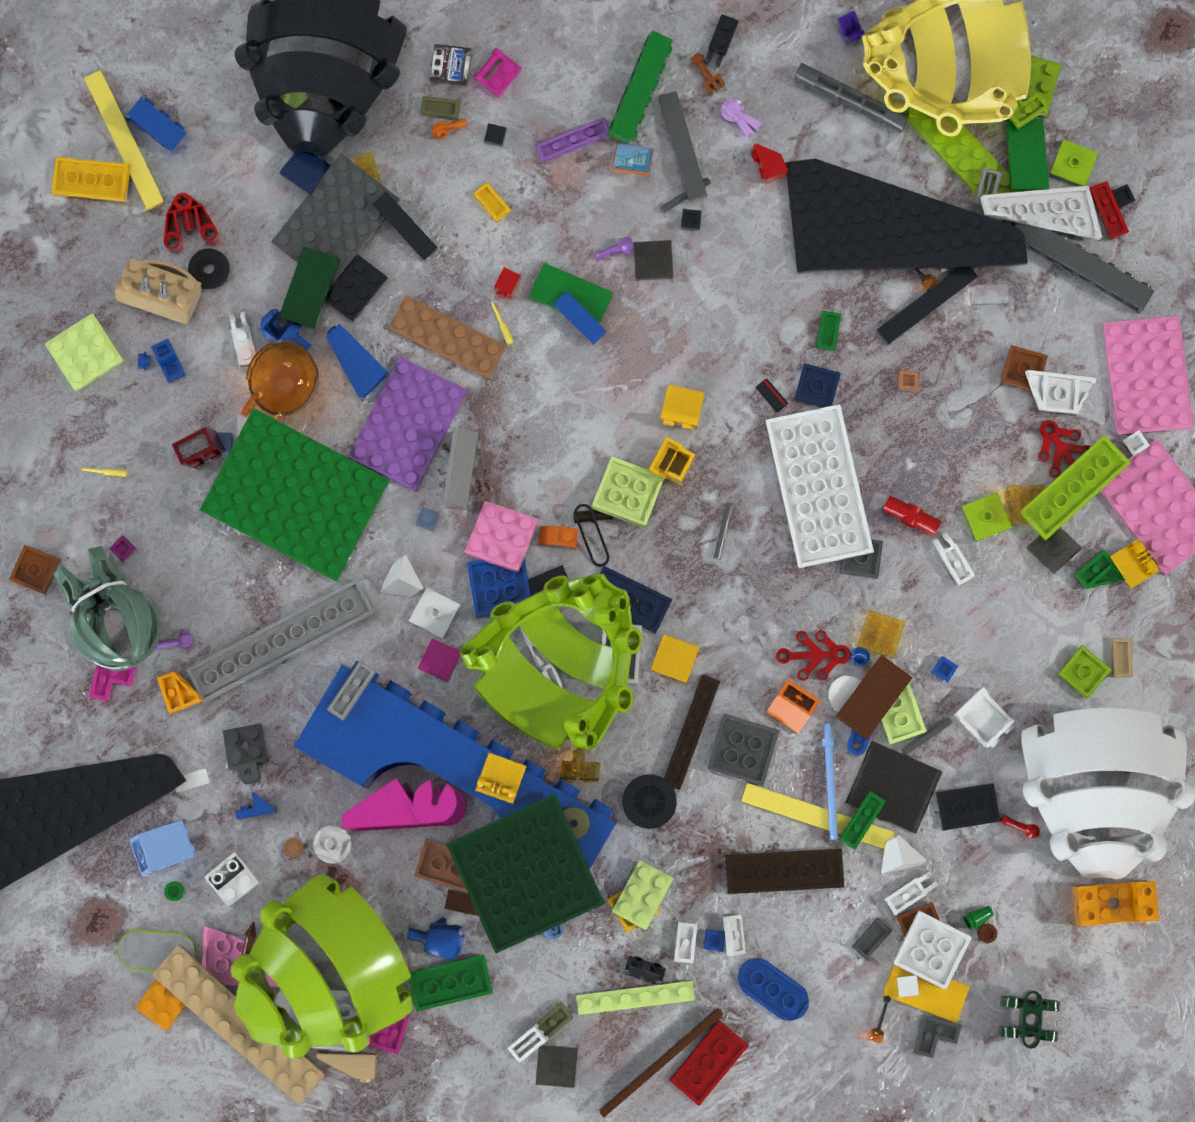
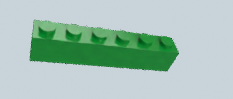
M654 30L647 35L606 134L607 136L625 145L635 140L638 133L636 128L645 117L643 111L652 100L650 94L659 83L657 77L659 73L662 74L666 66L664 60L666 57H669L673 49L671 46L672 39Z

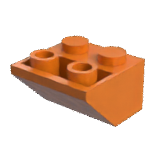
M787 679L766 713L798 734L821 700Z

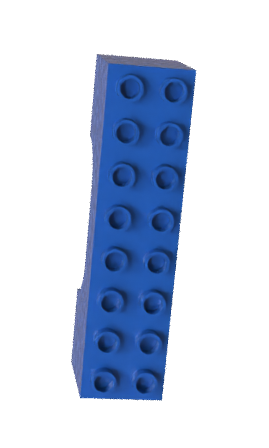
M356 660L351 669L341 665L293 747L356 784L368 789L380 775L392 768L403 765L422 766L491 806L500 819L556 793L563 811L576 807L584 810L589 816L590 828L587 834L576 840L591 869L616 825L615 822L610 820L615 810L596 799L592 801L590 807L578 802L576 799L581 792L579 789L562 779H559L555 788L542 781L547 773L546 770L527 759L523 763L526 769L513 804L476 791L477 782L481 776L488 754L491 753L510 760L514 752L493 739L487 748L478 744L475 741L480 733L460 720L456 721L453 728L442 723L446 713L426 700H423L419 709L408 703L413 694L397 683L390 680L385 689L375 684L380 676L378 673L374 675L344 721L329 712L327 708L359 661ZM575 819L571 820L570 825L572 827H576L578 825V822Z

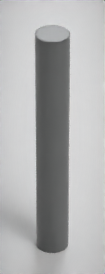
M708 177L703 179L705 187L711 184ZM686 191L660 207L661 211L665 213L688 199Z
M726 503L713 557L715 559L721 560L734 507L733 503Z
M949 717L902 748L903 754L906 756L953 724Z

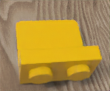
M669 385L665 395L660 422H663L666 426H682V429L689 431L697 430L704 393Z

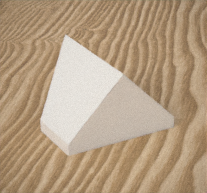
M406 555L393 563L379 593L412 597L423 590Z
M897 835L886 841L881 874L914 868L925 863L926 859Z

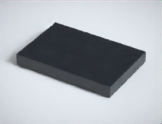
M994 783L936 792L942 831L1000 822Z

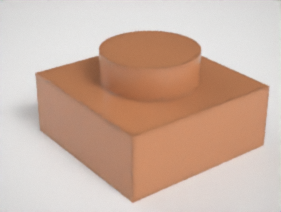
M900 370L898 390L917 392L919 372Z

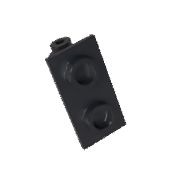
M629 956L624 972L638 979L641 978L642 973H645L644 981L657 985V983H662L666 968L662 967L659 963L644 961L638 956Z

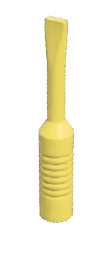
M492 303L500 323L499 328L507 346L514 344L513 338L495 304Z
M81 468L82 471L103 473L106 476L127 478L128 470Z

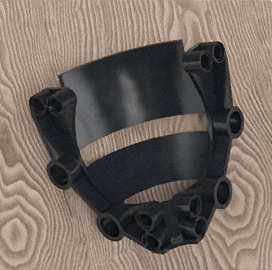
M260 0L250 7L247 19L246 42L235 49V59L242 69L249 71L259 97V101L254 106L257 119L264 125L269 126L272 124L287 147L294 153L311 152L323 157L329 154L347 135L354 137L359 134L366 123L365 114L382 90L392 87L397 81L400 69L396 66V62L406 37L407 26L395 16H390L386 19L378 16L380 0ZM292 36H311L338 41L354 47L372 57L373 61L368 73L354 63L326 53L287 51L267 57V52L272 40ZM295 92L314 93L336 100L346 107L333 114H327L311 108H293L279 96Z

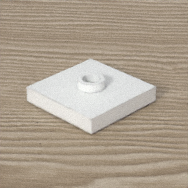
M426 587L409 622L443 639L461 605Z

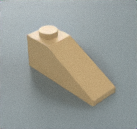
M318 1052L316 1054V1058L355 1079H360V1082L367 1083L371 1082V1079L376 1078L377 1054Z

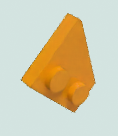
M172 671L157 678L169 714L204 701L198 692L177 671Z

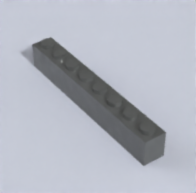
M1021 223L1016 224V227L1025 236L1026 249L1140 314L1153 295L1155 290L1151 289L1148 283L1137 281L1132 274L1118 270V267L1113 263L1104 262L1099 255L1085 251V248L1080 244L1071 243L1066 236L1058 235L1052 232L1053 230Z

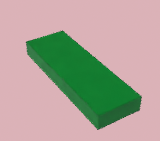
M869 791L838 840L855 851L886 801Z

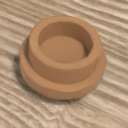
M297 838L287 840L284 845L286 855L292 858L300 856L304 849L303 843Z

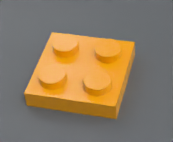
M155 980L135 1008L161 1028L168 1031L186 1005L158 980Z

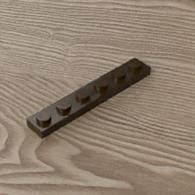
M703 674L664 779L673 788L678 790L681 789L720 683L719 680Z

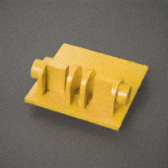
M1139 539L1110 556L1131 589L1160 571L1158 569L1159 565H1156L1152 559L1153 556L1148 554L1149 550L1146 551L1142 544L1143 541L1140 542Z
M489 753L481 776L478 779L476 791L513 804L526 766Z

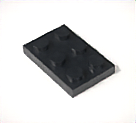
M358 255L329 290L326 302L354 323L387 282L388 277Z

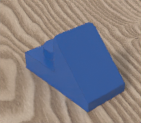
M252 793L254 808L251 805L240 807V811H235L236 819L277 813V809L256 793Z

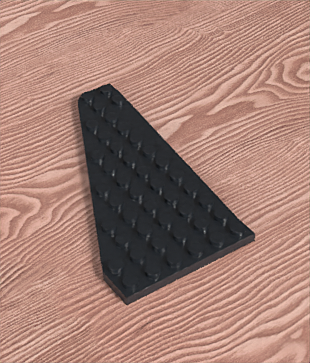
M816 158L785 162L788 169L787 183L797 274L832 270L1010 267L1028 264L1025 236L1016 226Z
M153 754L0 779V891L171 793L187 781L169 756Z

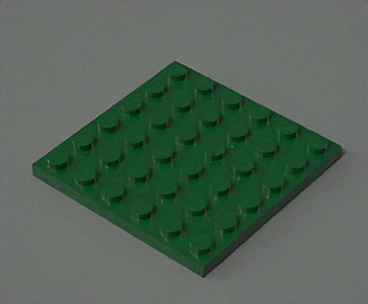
M556 793L446 843L495 954L605 904Z

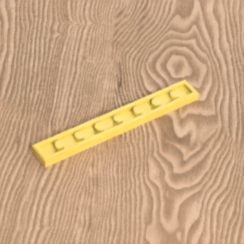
M99 70L84 77L124 163L131 165L130 175L146 209L149 211L164 204L163 197L102 71Z
M749 783L746 784L741 802L830 831L827 809ZM836 813L837 833L841 835L852 818ZM871 824L861 842L885 849L886 841L893 838L895 832Z

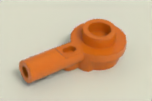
M464 118L455 122H437L431 127V134L434 138H444L449 131L467 126V120Z

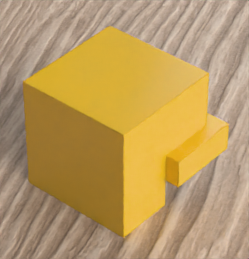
M666 436L648 471L665 480L668 479L681 485L695 459V454L684 449L682 444Z

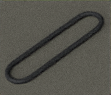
M580 504L575 508L574 516L590 559L596 566H605L609 562L610 556L594 512L589 505ZM580 507H587L590 510L607 555V559L603 564H598L593 559L577 516V510Z

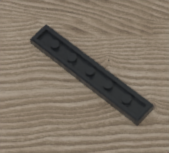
M959 267L876 331L887 345L891 344L977 279V274L971 267Z

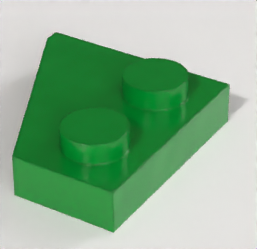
M1101 550L1074 573V576L1085 589L1125 580L1105 550Z

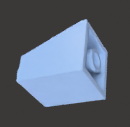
M182 820L138 834L130 839L142 877L194 857L195 848L192 842H189L187 836L189 831Z

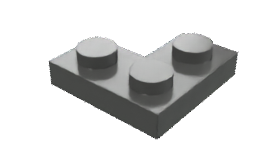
M923 1014L913 1053L933 1058L938 1039L957 1044L962 1025Z

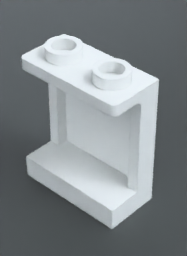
M982 687L953 715L985 748L989 746L993 748L1000 742L999 737L1003 733L1008 734L1014 728L1012 724L1015 720L1010 718L988 695L989 692Z

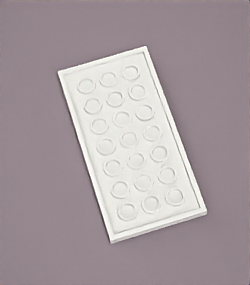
M840 404L765 420L798 569L873 553L874 550Z

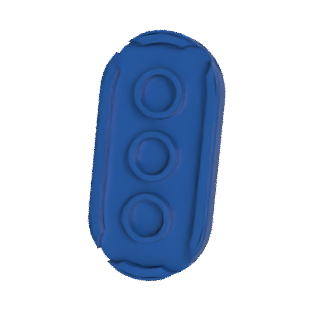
M761 958L750 959L741 966L738 973L739 986L744 993L785 1021L799 1019L806 1013L809 1006L808 994L803 986Z

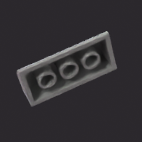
M455 426L443 504L446 508L468 511V506H472L473 495L470 493L471 487H475L476 476H473L474 468H478L479 457H476L477 450L481 449L482 439L479 438L477 432Z

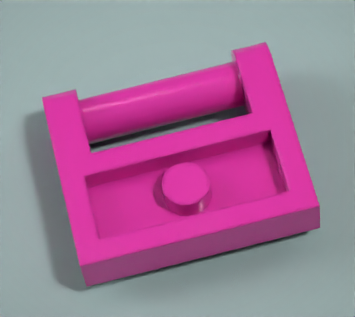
M495 48L492 51V56L481 70L473 75V79L500 98L520 73L522 67L503 54L498 48ZM498 59L501 60L502 63L489 80L484 79Z

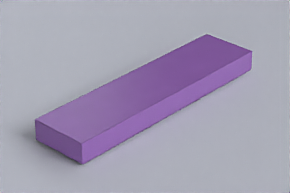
M605 117L536 144L535 147L542 164L609 137L606 135L609 126Z

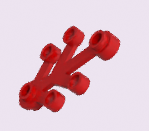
M1046 420L1040 425L1039 432L1043 437L1042 449L1038 453V460L1041 462L1049 460L1050 453L1048 451L1051 440L1056 446L1052 467L1048 471L1049 476L1052 478H1056L1061 474L1060 464L1062 456L1067 464L1071 466L1075 459L1070 452L1080 453L1082 456L1084 454L1083 448L1089 449L1091 447L1089 445L1081 446L1062 442L1059 436L1069 437L1071 441H1078L1082 436L1078 429L1068 430L1059 428L1057 423L1052 420ZM1046 427H1050L1052 432L1047 433ZM1076 432L1078 438H1073L1072 433ZM1041 453H1045L1047 459H1042ZM1052 469H1057L1058 474L1053 475Z
M823 630L816 632L815 639L818 642H823L831 651H823L808 637L805 631H799L796 634V640L804 643L811 651L790 652L786 648H781L776 653V660L780 664H786L790 660L813 659L797 674L799 680L806 681L809 678V674L823 659H831L824 669H819L816 674L819 680H825L837 664H845L849 661L851 652L845 645L837 646L827 637L826 632ZM800 633H803L805 635L804 640H800L798 638V635ZM818 633H823L824 639H818ZM839 651L844 652L843 658L838 657L837 653ZM781 653L787 655L786 660L780 659ZM802 671L807 674V677L804 679L800 677ZM820 671H824L826 673L825 678H821L819 676Z

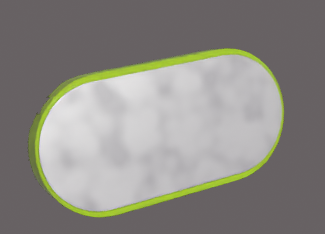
M132 930L120 939L117 952L120 961L131 969L156 971L178 945L193 958L196 957V946L192 939L184 933Z

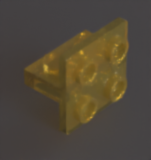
M577 748V750H573L572 761H561L560 779L566 782L582 780L586 783H593L599 781L600 763L585 762V749Z

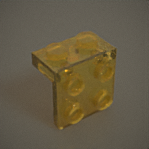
M1043 484L1020 487L1009 485L1006 488L1004 497L1009 507L1007 518L1012 526L1029 524L1021 515V510L1045 489Z

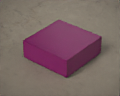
M123 535L109 548L123 563L137 550Z

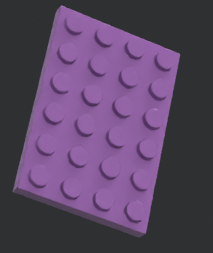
M399 357L348 458L416 492L468 390Z

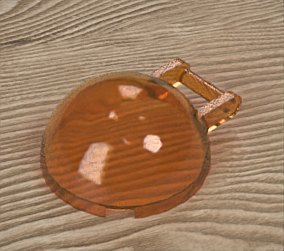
M282 340V342L274 344L269 343L261 348L253 356L248 366L246 380H248L249 392L252 396L243 407L241 413L244 416H249L252 409L258 405L262 410L275 415L274 419L282 423L286 416L298 413L307 407L314 399L319 386V370L313 356L300 344L288 340Z

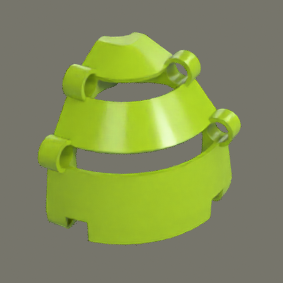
M596 573L569 580L567 576L562 575L547 581L543 587L544 590L516 604L509 601L494 607L490 612L492 620L466 642L460 650V655L468 669L481 670L483 672L473 684L474 689L510 725L530 738L555 749H560L567 739L570 738L574 747L591 750L601 742L617 712L626 713L632 707L633 693L630 687L627 686L631 654H635L640 650L642 635L638 628L632 627L630 599L626 590L612 585L604 574ZM566 606L577 609L586 619L604 630L612 647L601 645L582 635L564 618L558 607ZM520 625L532 644L550 662L582 682L604 688L602 694L596 701L577 696L556 685L529 663L511 640L510 634Z
M325 873L310 879L284 903L276 900L267 903L260 914V921L264 927L249 954L239 956L231 967L232 977L239 981L234 1004L236 1015L243 1021L253 1040L259 1043L281 1046L283 1055L290 1059L306 1055L310 1047L342 1044L343 1048L349 1052L361 1051L370 1043V1035L405 1018L414 1009L411 992L400 985L411 978V975L390 932L372 907L354 888L349 887L340 893L338 882ZM298 923L320 945L337 969L348 989L357 1015L350 1020L343 1022L337 1003L324 978L307 954L294 940L285 934L292 925ZM265 972L275 981L288 999L300 1025H297L290 1018L284 1008L276 1007L273 1003L275 993L268 984Z

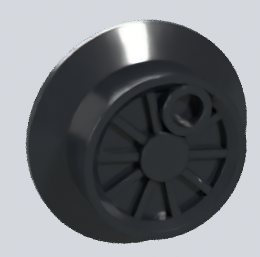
M646 774L635 778L627 785L623 794L622 805L624 813L633 824L645 829H654L663 826L672 818L676 810L677 799L673 787L667 780L657 775Z

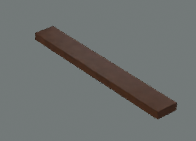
M716 1008L606 1103L599 1111L603 1118L723 1015L721 1010Z

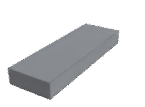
M360 660L327 710L344 721L377 671Z

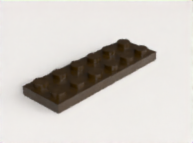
M842 848L725 855L727 894L845 888Z

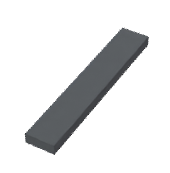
M674 91L659 95V101L688 201L707 197L678 93Z

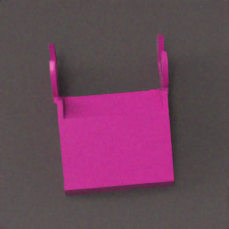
M394 779L342 814L343 829L351 831L451 826L457 824L463 818L466 811V800L458 788L454 792L448 784H446L442 792V785L432 789L430 780L423 783L414 794L407 783L401 786L398 780Z

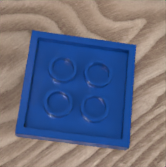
M525 557L518 573L482 560L467 562L476 619L490 617L492 609L503 602L510 601L516 604L531 596Z

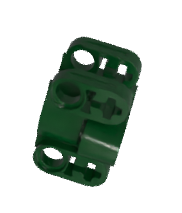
M1034 990L1025 991L1022 999L1013 996H1000V1006L1020 1008L1019 1028L998 1025V1036L1019 1038L1020 1043L1030 1049L1037 1047L1040 1040L1058 1042L1059 1031L1042 1029L1043 1011L1060 1012V1001L1042 999L1041 994ZM1030 994H1035L1036 1001L1027 998ZM1029 1014H1034L1035 1016L1033 1024L1026 1022V1017ZM1025 1037H1034V1041L1031 1044H1026Z

